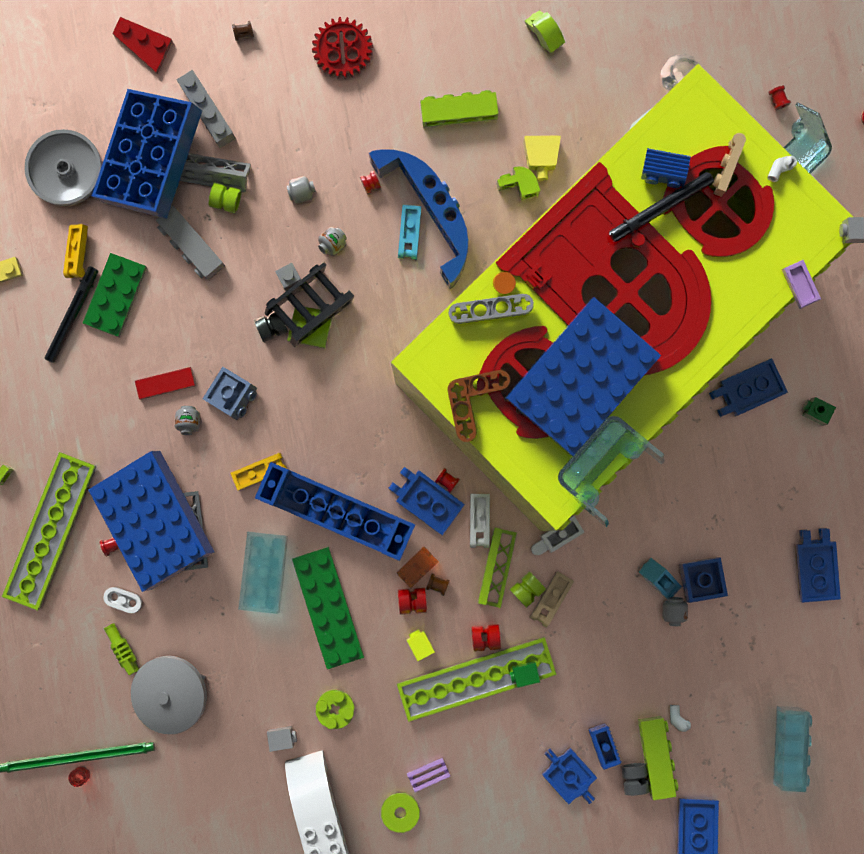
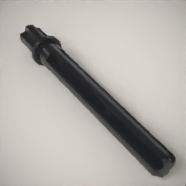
M706 172L629 220L624 219L622 224L609 232L611 239L614 242H618L629 234L633 235L634 231L711 185L714 182L712 175Z
M89 266L83 279L79 280L81 283L44 357L45 360L51 363L55 362L91 287H94L92 284L98 274L96 268Z

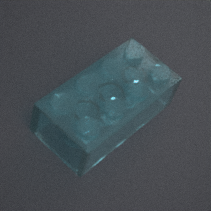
M247 532L238 610L280 613L288 536Z
M777 706L773 784L782 791L806 792V787H809L810 784L807 767L810 766L811 762L810 755H808V747L811 746L809 727L812 726V716L809 711L800 707Z

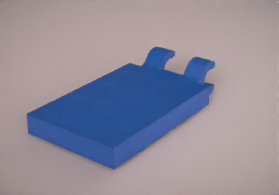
M771 358L720 381L721 388L710 392L709 395L712 400L723 395L727 406L717 410L720 417L734 412L736 417L788 393Z
M404 467L400 474L408 479L404 486L400 488L392 482L388 489L399 496L396 502L443 535L465 504L418 470L414 474Z
M818 528L820 537L818 540H811L810 530H799L802 544H796L800 602L802 603L841 599L837 546L835 541H830V529Z
M678 798L677 854H718V800Z

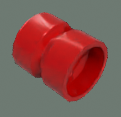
M414 588L413 591L409 589L398 590L400 615L411 614L412 611L427 613L425 588Z
M499 624L488 625L487 628L472 626L474 652L485 651L486 648L490 650L501 649ZM482 635H487V641H482Z

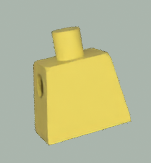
M524 136L523 145L529 170H537V180H548V170H555L561 136Z

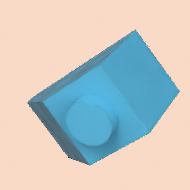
M652 558L639 571L643 578L666 599L673 597L682 587L663 566Z

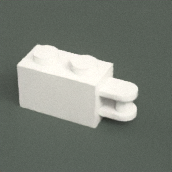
M571 516L569 518L571 522L565 529L547 531L540 536L542 540L531 547V552L534 555H541L547 550L552 553L583 534L584 530L576 517Z

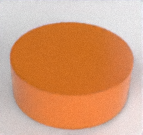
M500 272L493 279V287L498 293L508 294L515 288V278L508 272Z

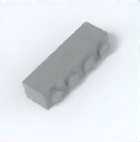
M193 69L176 79L189 101L202 110L200 118L219 148L236 139Z
M174 206L170 208L167 219L162 217L156 219L159 224L157 227L164 236L168 234L171 237L169 242L176 250L180 248L184 252L182 257L188 264L192 262L197 267L194 271L201 279L205 276L209 280L225 266Z

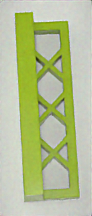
M494 528L478 604L501 608L517 532ZM502 533L512 535L511 543L506 547H503L500 543ZM503 551L507 556V561L499 566L496 562L497 554ZM500 570L503 580L495 585L492 581L493 573ZM493 589H496L499 594L498 603L487 601L488 594Z

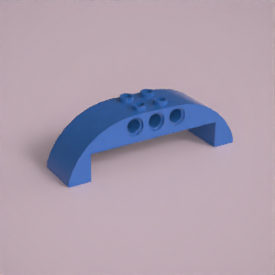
M381 149L371 151L369 153L370 163L379 178L400 167L455 254V258L440 266L442 278L449 289L453 288L464 270L468 252L467 228L460 213L458 201L455 197L451 198L449 194L450 189L446 182H441L436 173L416 156L398 150ZM427 186H434V188L429 189ZM442 201L444 204L439 205L437 202ZM448 217H452V218H454L455 220L449 221V220H447V218H448Z
M270 462L255 496V499L368 546L400 561L415 527V524L272 462Z

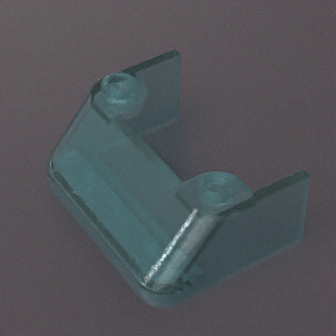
M797 102L795 106L800 118L792 125L793 139L783 148L791 156H794L811 174L830 155L832 145L820 113Z
M611 416L599 426L560 470L558 480L560 485L585 510L607 527L609 525L608 519L595 508L600 497L598 491L591 484L619 453L628 459H636L646 451L661 465L665 461L664 454L621 418Z

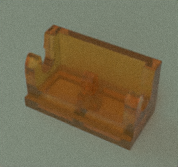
M423 547L397 572V575L411 589L439 561Z

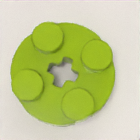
M334 689L329 690L320 696L316 704V716L319 722L328 729L343 728L350 723L354 715V702L346 692ZM332 704L340 706L339 714L336 715L330 712Z

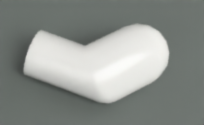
M794 156L776 159L768 174V180L777 182L782 172L789 171L797 165V159Z
M670 705L671 724L681 732L689 730L691 723L680 716V706Z

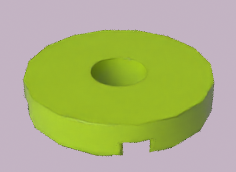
M407 793L392 794L382 805L381 817L389 830L404 833L410 831L419 820L420 809L418 803ZM399 807L404 808L406 811V815L402 818L395 815V810Z

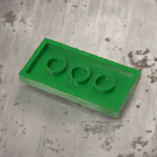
M110 253L83 324L120 338L147 267Z

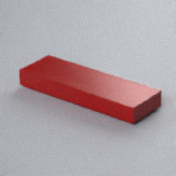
M191 367L135 381L140 400L196 386Z

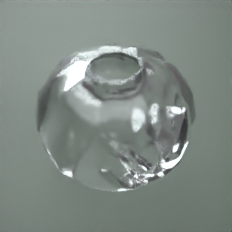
M678 54L670 57L663 65L661 71L663 87L670 91L678 83L674 72H682L685 77L697 64L701 66L700 62L688 54Z

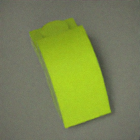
M539 10L525 20L526 26L537 35L540 45L549 53H552L566 43L559 26L548 12L543 13Z
M513 167L512 176L511 174H505L497 180L498 191L517 186L521 200L540 194L536 176L525 167Z

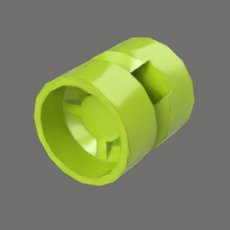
M214 183L209 196V207L216 209L223 207L224 211L235 214L240 204L242 191L233 187L227 190L226 186Z
M529 571L522 578V583L517 582L510 591L527 608L534 602V597H539L546 591V588Z

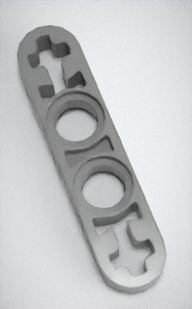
M517 294L456 303L450 307L448 314L450 319L456 324L529 314L534 307V302L527 294ZM521 299L530 302L526 310H522V307L519 306L515 307L516 312H511L512 305L510 300H514V304L521 303ZM501 301L506 302L508 310L505 313H498L496 311L497 303ZM479 304L484 305L487 309L486 314L481 317L474 313V308ZM467 306H471L472 318H468V314L461 315V319L453 316L456 308H460L461 311H468Z

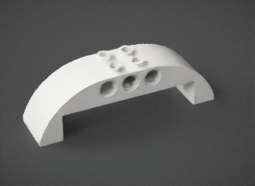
M323 750L285 761L290 800L304 854H349L327 776L328 767Z

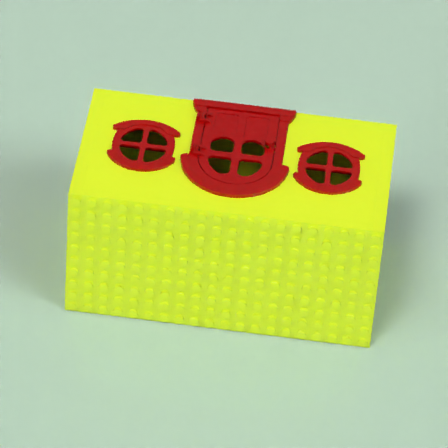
M697 64L391 361L395 383L540 531L563 530L570 524L569 518L572 515H579L586 508L584 504L586 501L594 500L602 492L599 489L601 486L609 485L617 477L615 472L624 470L633 461L631 459L632 456L640 454L648 446L646 442L657 438L663 432L661 427L671 424L679 416L677 413L680 410L686 409L694 401L693 397L699 393L701 394L709 386V381H712L714 378L716 379L724 371L723 368L731 364L739 357L740 351L748 348L755 341V336L757 337L770 326V321L772 322L775 318L777 319L785 311L784 307L795 301L782 272L783 268L804 260L814 282L817 276L831 266L830 263L846 251L845 248L853 244L843 243V237H840L839 233L842 222L848 217L853 216L798 161L793 169L782 172L777 182L768 180L767 177L774 161L791 155L709 73ZM737 133L744 134L746 142L723 196L720 197L713 194L716 188L713 186V183L701 190L711 200L712 206L700 218L692 221L687 214L683 201L634 231L633 235L629 234L618 242H614L611 239L609 232L622 224L624 219L629 220L679 189L668 187L667 183L649 184L641 179L647 148L691 156L686 185L706 172L710 173L715 180L716 175L721 174L724 168L720 166L724 155H729V141ZM717 211H722L740 229V233L732 238H717L704 233L702 225ZM623 248L636 249L647 260V267L630 283L624 282L613 271L610 264L612 255L617 250ZM500 272H508L515 278V288L508 294L498 293L493 287V279ZM655 274L664 276L671 291V309L665 315L656 314L638 295L639 289ZM601 276L616 289L617 296L606 306L613 314L624 304L628 303L648 321L650 329L647 334L640 337L661 355L660 358L574 457L570 456L528 418L518 414L516 408L511 403L505 401L501 391L470 397L477 435L470 442H463L458 438L448 395L449 383L455 379L500 370L505 363L510 364L524 377L528 371L515 359L514 354L522 349L533 348L546 351L586 305L582 299V287L588 278ZM517 294H527L534 302V307L529 314L456 324L450 319L448 314L450 307L456 303ZM521 299L519 304H514V300H510L512 305L511 312H516L515 307L520 306L522 310H526V307L530 305V302H526L525 299ZM501 301L497 303L496 311L498 313H505L508 310L506 302ZM479 304L474 308L475 315L481 317L486 314L487 309L484 305ZM467 306L468 311H461L460 308H456L453 316L461 319V315L468 314V318H472L471 306ZM499 374L495 380H491V375L487 376L489 389H493L492 384L499 383ZM481 378L476 379L473 382L474 389L482 391L485 388V381ZM458 383L455 384V388H452V392H456L458 399H453L454 404L458 401H467L466 396L461 398L460 391L464 390V387L459 386ZM464 404L459 405L456 409L457 415L465 417L468 414V407ZM471 418L464 421L458 420V425L462 423L464 425L461 435H465L466 439L470 438L469 434L473 433V430L468 429L466 422L471 423Z

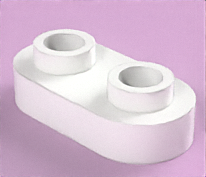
M117 587L109 588L104 593V602L110 607L127 613H136L142 607V599L135 593ZM113 593H116L118 595V599L116 601L112 599ZM131 600H135L136 605L134 607L130 605Z

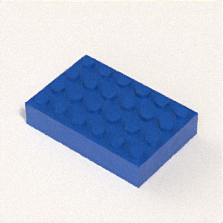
M127 89L92 197L105 204L167 219L202 110L192 102Z
M593 297L505 399L570 456L574 457L661 355Z
M161 451L148 452L88 489L142 592L154 589L214 553L209 540Z

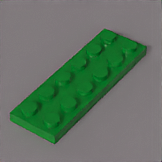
M329 547L293 558V565L327 670L364 658Z

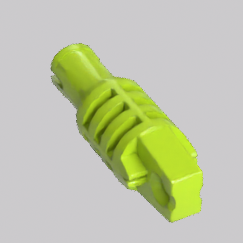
M115 623L105 627L104 630L112 643L110 648L116 655L120 666L126 670L128 675L134 674L139 668L136 663V656L132 652L129 643H127L125 638H122Z

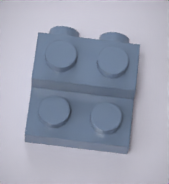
M222 367L204 395L203 400L238 420L239 417L242 418L246 414V406L249 401H253L256 398L257 387Z

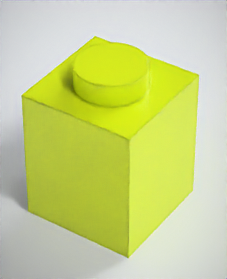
M418 629L409 634L410 638L407 639V642L417 661L435 653L425 631L420 632Z

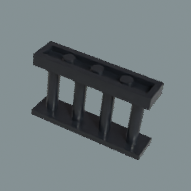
M325 262L320 266L317 264L312 267L307 276L277 299L272 298L266 304L267 307L264 314L268 316L273 311L291 330L290 343L294 347L353 301L354 295L350 290L345 294L343 292L340 293L323 274L326 268ZM317 278L333 295L335 302L331 305L326 304L309 283ZM303 289L321 309V313L317 316H312L294 295ZM287 300L306 320V325L302 328L300 326L297 327L280 308Z

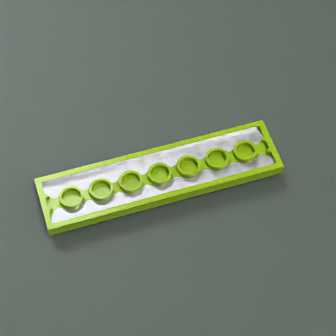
M61 452L58 453L3 592V598L37 611L40 610L96 469L95 465Z
M545 637L397 683L408 722L516 688V683L512 684L509 673L513 672V666L535 661L540 680L557 675Z

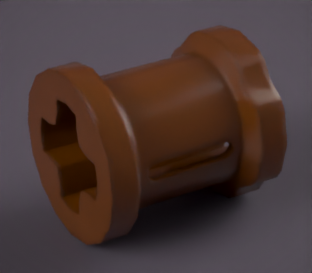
M250 20L239 25L232 24L236 41L243 37H254Z
M432 573L426 590L432 589L444 596L450 580L440 579Z

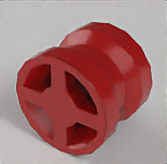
M374 171L370 172L367 176L363 175L360 177L367 194H370L374 189H381Z

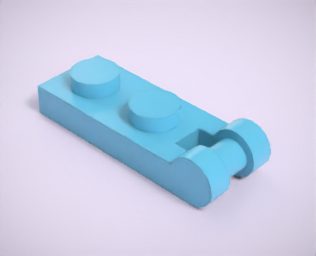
M402 205L398 258L411 257V259L417 260L421 206ZM405 244H411L412 250L405 249Z

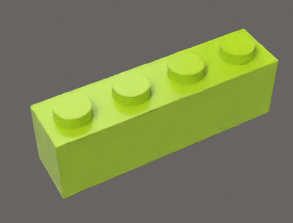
M490 90L481 91L480 94L466 92L461 94V96L447 94L443 98L428 96L424 100H420L423 127L498 120L496 92H491Z
M661 716L638 719L644 761L647 764L650 797L652 800L676 797L678 783L677 779H673L672 771H675V764L673 759L670 760L669 752H672V746L666 736V732H669L667 720L664 721V718Z

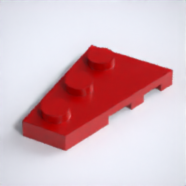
M122 17L119 18L112 33L156 74H158L173 42L172 38Z

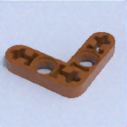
M506 371L487 372L455 379L449 383L448 395L456 434L461 441H473L477 435L470 397L507 389L511 383V378ZM498 374H502V377L507 378V381L503 383L504 386L494 383L492 384L493 389H489L487 376L491 375V380L497 379ZM478 378L485 381V388L482 391H476L473 387V382ZM456 383L464 387L460 394L461 398L466 396L467 401H458L454 404L453 399H458L457 393L452 392V388H455ZM461 404L468 407V414L465 417H459L456 413L457 407ZM471 418V423H466L468 429H472L473 433L469 434L470 438L466 439L465 435H461L464 425L463 423L458 425V420L464 421Z

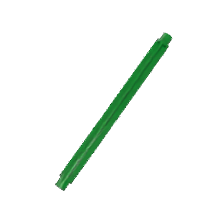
M143 742L40 758L7 761L0 764V773H11L13 771L141 753L147 754L150 751H155V743Z

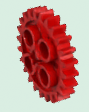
M341 17L338 18V22H335L332 18V24L329 25L327 22H324L325 29L319 27L321 34H314L317 39L312 41V44L315 46L312 48V53H315L313 56L314 60H319L317 66H323V73L329 70L330 77L333 73H336L337 79L340 77V74H343L344 79L347 78V74H350L353 78L354 71L361 74L360 67L366 69L364 62H371L368 57L373 55V51L370 50L373 48V43H370L372 40L371 36H366L368 30H362V23L356 26L355 19L352 23H349L348 17L345 19V22H342ZM340 32H343L345 64H342ZM349 35L356 37L353 41H348L346 38ZM330 37L337 38L333 43L327 41ZM352 53L358 55L355 59H349L348 56ZM332 55L339 57L336 61L329 60Z

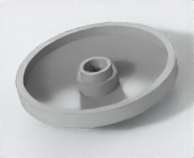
M54 130L42 135L30 147L25 159V176L30 188L42 200L57 206H71L84 201L92 195L102 167V160L95 145L84 135L72 130Z
M161 656L144 664L136 673L131 685V702L136 715L148 728L162 734H178L192 727L201 718L206 707L207 691L201 674L191 663L175 656Z

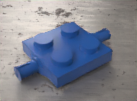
M551 748L548 749V752L546 751L544 754L552 763L542 773L544 778L568 804L581 795L588 804L592 803L591 800L594 801L595 798L590 794L588 788L597 779L595 774L571 748L558 757Z

